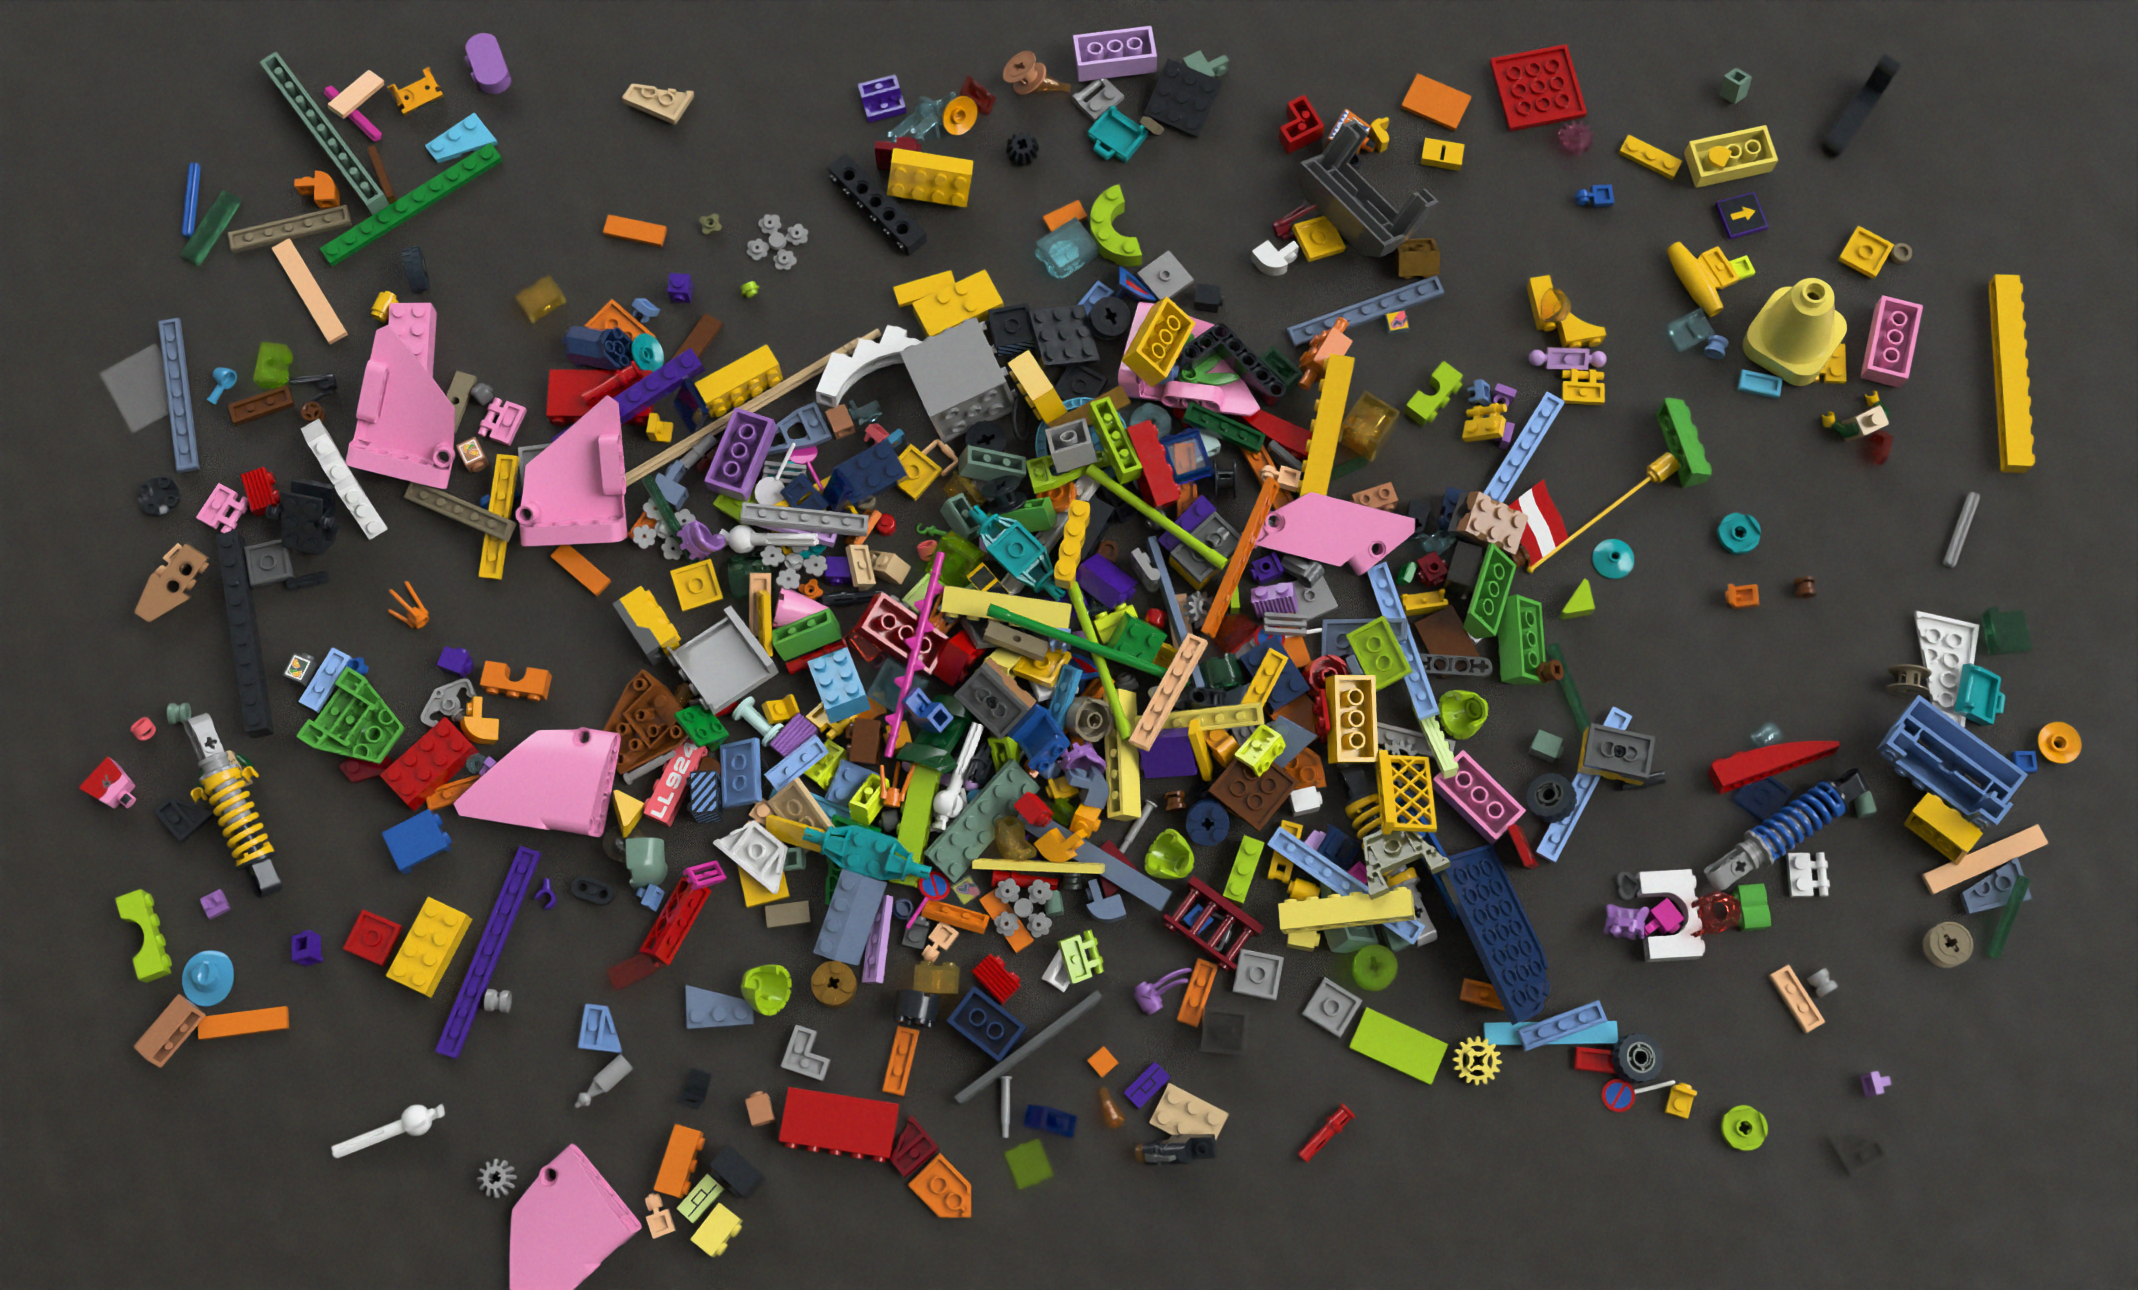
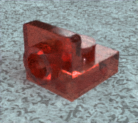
M1882 430L1873 431L1868 438V442L1877 444L1873 455L1876 456L1874 463L1881 466L1888 459L1894 436Z

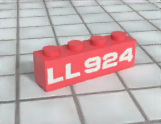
M687 739L679 748L674 749L676 756L667 760L662 770L664 773L661 779L656 780L653 786L654 793L651 799L648 798L643 806L644 814L647 818L669 828L690 789L686 778L690 777V772L698 771L703 756H706L708 753L705 746L698 748L690 739Z

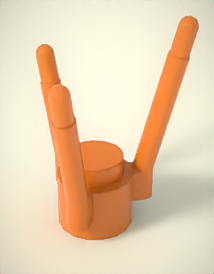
M405 581L404 584L419 608H411L394 590L390 589L389 593L408 611V619L391 609L388 610V613L405 622L412 629L414 627L420 629L429 621V612L424 608L409 582Z
M940 593L928 621L937 630L946 635L949 629L960 621L962 617L952 624L945 626L946 621L942 618L945 612L940 611L936 615L937 607L940 606L943 593Z
M899 761L896 763L892 788H887V791L884 766L880 765V798L883 799L884 806L899 808L900 803L904 802L905 793L916 767L915 764H912L901 793L900 789H897L901 763Z

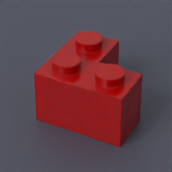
M1305 94L1287 103L1286 116L1290 122L1280 127L1278 139L1287 154H1290L1322 138L1325 126Z
M963 629L948 641L932 673L952 687L958 682L963 683L969 674L967 672L968 667H971L977 658H982L986 648L976 649L965 629Z

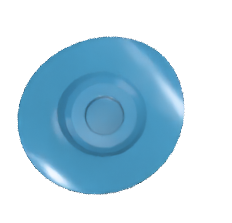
M210 950L196 954L188 961L182 975V985L186 996L191 1002L202 1007L214 1006L227 997L232 988L234 968L231 960L222 952Z

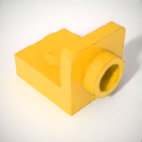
M1388 117L1376 119L1370 124L1369 137L1377 142L1375 147L1379 153L1387 150L1389 135L1385 131L1390 121Z
M649 413L646 433L650 441L670 443L674 425L672 422L661 421L657 413Z
M793 694L787 695L782 700L766 701L761 705L769 724L789 722L798 712L800 713Z
M1065 776L1054 780L1052 778L1048 779V786L1045 787L1049 799L1053 798L1055 803L1079 795L1078 788L1069 785Z
M1684 1083L1672 1086L1664 1113L1687 1120L1697 1091L1692 1090V1086Z

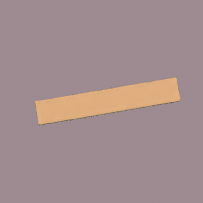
M290 238L272 247V250L329 344L331 345L347 336L348 333Z
M1190 633L1187 634L1129 739L1131 745L1149 752L1208 644L1207 640Z
M2037 824L1966 855L1958 865L1952 861L1921 876L1931 895L2049 843Z

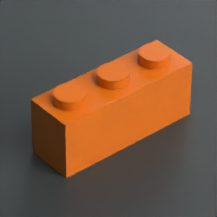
M674 1125L653 1190L683 1199V1196L688 1194L691 1182L688 1180L690 1174L694 1173L697 1168L698 1160H696L698 1151L703 1149L705 1143L704 1133L681 1125Z

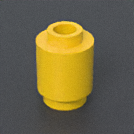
M385 291V293L380 292L371 308L372 313L370 315L376 320L385 323L389 319L390 303H398L397 296L389 291Z
M1296 878L1295 881H1290L1287 893L1290 894L1291 899L1306 901L1307 897H1318L1321 888L1317 887L1315 883Z

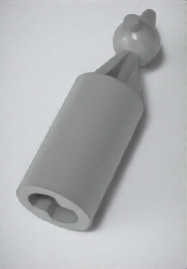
M619 1054L593 1078L594 1081L588 1092L579 1094L575 1107L590 1105L591 1097L603 1092L607 1093L634 1068Z

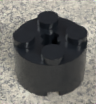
M896 990L892 1014L893 1021L907 1026H913V1023L921 1024V1027L934 1028L940 996L931 993V996L927 997V994H924L923 991Z

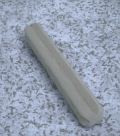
M1970 492L1967 495L1943 562L1945 566L1953 568L1957 563L1980 499L1979 494Z

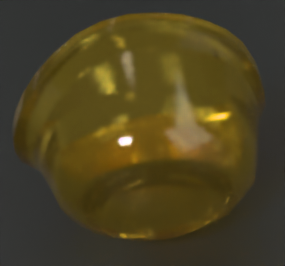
M1549 288L1544 293L1541 300L1540 320L1542 322L1560 323L1568 317L1571 303L1562 290Z

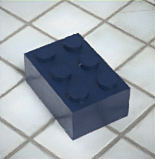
M888 439L832 468L851 505L855 508L910 479L892 443Z
M1276 635L1243 654L1237 661L1251 683L1269 648L1288 657L1264 704L1271 715L1304 696L1310 690V687Z
M975 986L972 987L946 1021L948 1026L997 1064L1007 1057L1027 1031V1027Z

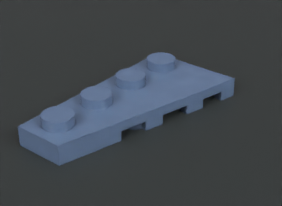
M1387 618L1398 642L1407 641L1408 620L1406 618ZM1375 619L1323 620L1321 656L1335 655L1343 658L1354 655L1355 652L1346 635Z

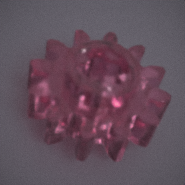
M1572 120L1570 126L1565 123L1563 129L1558 134L1560 137L1558 144H1564L1563 151L1570 149V155L1577 151V154L1580 156L1582 150L1588 152L1590 146L1593 145L1594 139L1592 138L1594 132H1588L1590 125L1582 126V120L1579 124Z

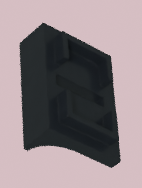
M1133 481L1121 484V486L1140 498ZM1101 487L1108 504L1114 507V517L1117 522L1124 524L1140 513V511L1126 501L1118 505L1123 499L1106 487Z

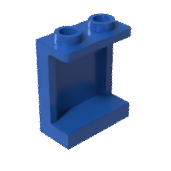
M1036 703L1007 733L1011 739L1018 742L1030 760L1028 766L1041 774L1071 744L1049 710Z
M428 809L382 832L399 871L404 875L413 871L411 867L444 850L447 852L452 850L449 845L452 843V840L447 831L443 832L440 826L443 824V821L438 813L434 814Z

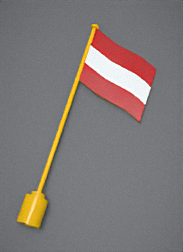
M1666 452L1647 467V478L1569 538L1562 517L1548 494L1545 480L1543 479L1508 506L1529 516L1520 540V544L1525 546L1531 559L1527 572L1533 573L1536 567L1647 482L1651 481L1659 484L1680 468L1677 459L1671 453Z

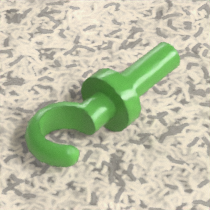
M919 523L916 527L917 532L922 535L929 532L930 536H934V534L947 536V532L938 530L933 525L926 527L924 531H919L922 523Z

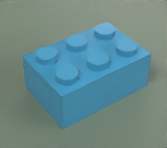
M847 647L807 661L830 724L871 709Z

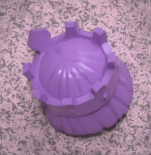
M696 519L693 522L682 525V530L677 532V536L682 537L683 540L680 548L682 550L687 549L691 553L689 558L692 560L699 557L701 561L708 554L722 550L726 542L722 534L712 536L709 529Z
M1086 740L1083 741L1084 745L1079 746L1077 742L1072 744L1073 750L1070 752L1066 748L1060 755L1063 758L1062 761L1057 760V764L1064 773H1066L1067 768L1074 770L1075 768H1081L1088 772L1090 765L1096 767L1102 774L1106 769V762L1097 755L1092 743L1090 744Z
M1611 904L1606 906L1608 918L1605 921L1604 934L1608 935L1611 932L1614 937H1624L1630 940H1635V935H1639V939H1645L1644 921L1649 914L1648 907L1628 909Z

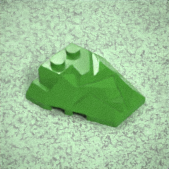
M347 666L334 683L339 689L315 722L308 719L296 737L314 749L380 764L405 728L373 689L368 680Z

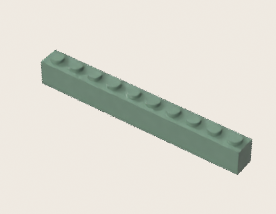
M274 52L260 61L268 77L370 213L374 215L389 206L390 204L382 191L279 54Z

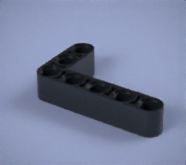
M1886 54L1882 56L1865 85L1821 145L1822 148L1839 157L1890 85L1901 67V63Z
M1222 323L1215 324L1183 347L1178 360V364L1183 370L1191 371L1217 353L1267 406L1277 407L1281 403L1286 391L1284 384L1227 325Z

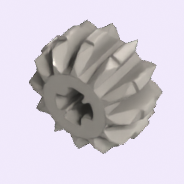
M494 1159L493 1165L487 1161L485 1163L487 1170L481 1168L479 1170L480 1173L484 1174L483 1177L477 1178L478 1182H484L480 1185L479 1189L481 1191L486 1190L485 1195L489 1197L494 1194L495 1198H499L501 1192L504 1195H508L507 1187H515L514 1184L510 1183V1180L517 1179L516 1175H510L514 1171V1167H507L508 1162L505 1160L500 1164L499 1159ZM498 1175L501 1177V1180L497 1182L493 1180V1176Z

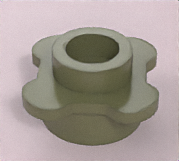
M713 213L711 216H702L699 222L703 226L702 232L704 234H715L722 229L721 224L718 222L719 216Z

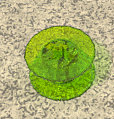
M1378 944L1362 948L1354 958L1351 967L1352 976L1356 983L1369 991H1380L1388 987L1395 978L1398 969L1397 960L1393 952ZM1371 960H1373L1374 966H1379L1377 970L1378 976H1376L1374 969L1370 970Z

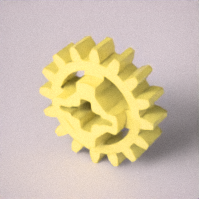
M1476 1036L1473 1042L1469 1037L1467 1038V1044L1459 1043L1461 1050H1454L1458 1054V1057L1452 1058V1061L1458 1063L1454 1070L1461 1071L1458 1075L1459 1078L1466 1076V1083H1470L1473 1079L1474 1085H1478L1479 1080L1483 1084H1487V1077L1494 1080L1495 1077L1492 1073L1500 1072L1496 1064H1501L1502 1061L1497 1060L1496 1056L1501 1053L1493 1051L1496 1046L1495 1044L1487 1045L1489 1040L1487 1038L1480 1042V1037ZM1481 1046L1484 1049L1480 1052H1475L1471 1047ZM1463 1055L1466 1056V1064H1465L1464 1066H1463ZM1473 1056H1482L1479 1060L1481 1065L1472 1066L1475 1061ZM1489 1056L1491 1057V1066H1490V1067L1487 1065V1061H1488V1057H1489ZM1474 1070H1479L1483 1075L1474 1076L1470 1073Z

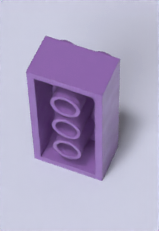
M734 408L704 480L708 490L748 502L777 431L774 419Z

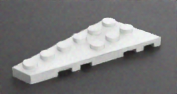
M1915 611L1914 618L1923 666L1932 671V675L1926 678L1927 687L1930 690V703L1962 727H1965L1966 717L1954 711L1962 666L1968 663L1974 665L1979 625Z

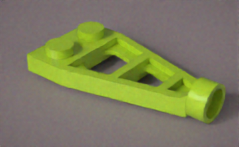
M1095 451L1098 462L1091 464L1098 468L1111 466L1105 451ZM1051 455L1026 461L1035 494L1055 489L1086 475L1085 472L1090 466L1084 465L1077 469H1071L1059 476H1052L1050 467L1054 465Z

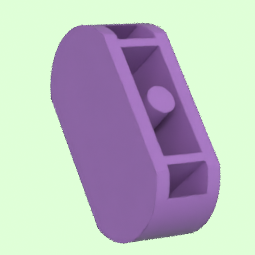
M480 33L471 37L465 46L468 55L464 57L468 67H472L474 72H471L474 84L479 83L481 90L488 94H499L505 91L511 83V77L496 38L487 33Z

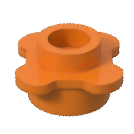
M811 579L807 584H801L798 588L799 592L812 600L822 597L823 590L819 589L816 579Z

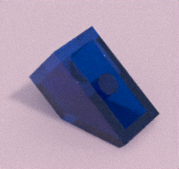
M1028 1104L1023 1127L1073 1138L1077 1116L1047 1106Z

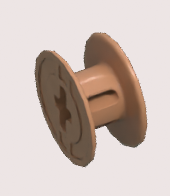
M1023 51L1012 57L1003 70L1004 80L1008 83H1014V91L1019 95H1025L1035 90L1046 76L1045 65L1035 63L1036 57L1031 51Z

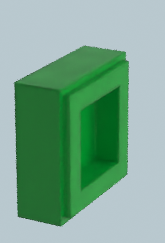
M1412 561L1402 565L1395 581L1396 584L1401 587L1409 584L1418 565Z

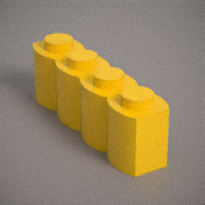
M1074 499L1069 506L1068 521L1064 527V540L1059 547V560L1054 568V583L1056 587L1071 589L1076 581V568L1080 563L1081 548L1085 542V529L1090 521L1089 502Z

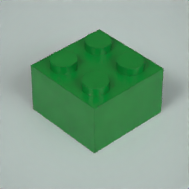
M1125 611L1106 647L1152 663L1167 635L1157 627Z

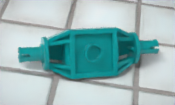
M978 505L973 507L974 510L971 508L968 515L980 526L977 535L981 537L986 551L1017 581L1033 588L1036 593L1045 589L1056 602L1066 594L1060 587L1055 586L1053 581L1054 570L1047 549L1022 524L1014 519L1000 517L998 514L988 517ZM997 523V524L1001 525L1002 527H1004L1005 529L1002 531V530H1001L1000 528H998L995 524ZM1041 564L1045 568L1047 574H1045L1044 571L1041 569Z
M855 824L835 828L829 826L828 831L825 833L806 827L804 831L806 834L803 835L802 840L821 845L820 854H825L842 868L879 880L901 879L904 882L906 876L910 874L928 881L932 867L913 862L914 859L912 857L914 853L909 852L895 837ZM832 834H835V835H844V836H846V837H845V838H842V837H836V836H831V835H832ZM894 852H896V853L902 855L903 857L907 858V860H905V859H903V858H901V857L895 855Z

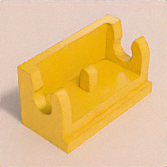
M1445 589L1411 595L1402 594L1400 600L1405 616L1436 613L1446 608L1448 600L1444 598Z

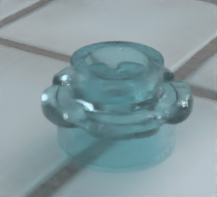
M479 753L470 755L466 760L468 771L472 774L479 773L484 766L483 762L486 760V757L481 756Z

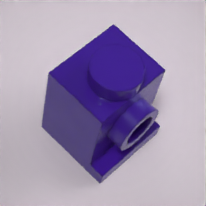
M1275 552L1252 562L1251 569H1249L1252 579L1254 581L1257 580L1259 586L1282 577L1284 571ZM1267 565L1269 570H1264L1262 567Z
M304 930L301 934L292 936V961L304 967L324 962V958L321 957V936L312 930Z

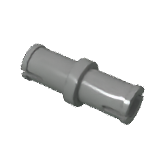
M709 432L697 445L694 444L692 449L679 461L684 463V466L689 470L701 457L704 458L706 456L705 453L718 441Z

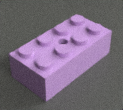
M1151 26L1073 35L1074 57L1079 82L1157 72V53Z

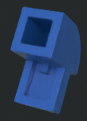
M914 687L901 702L912 714L910 718L919 727L931 733H941L953 719L941 702H931L919 687Z

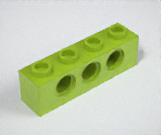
M1110 397L1090 402L1088 409L1089 419L1120 485L1139 479L1142 465Z

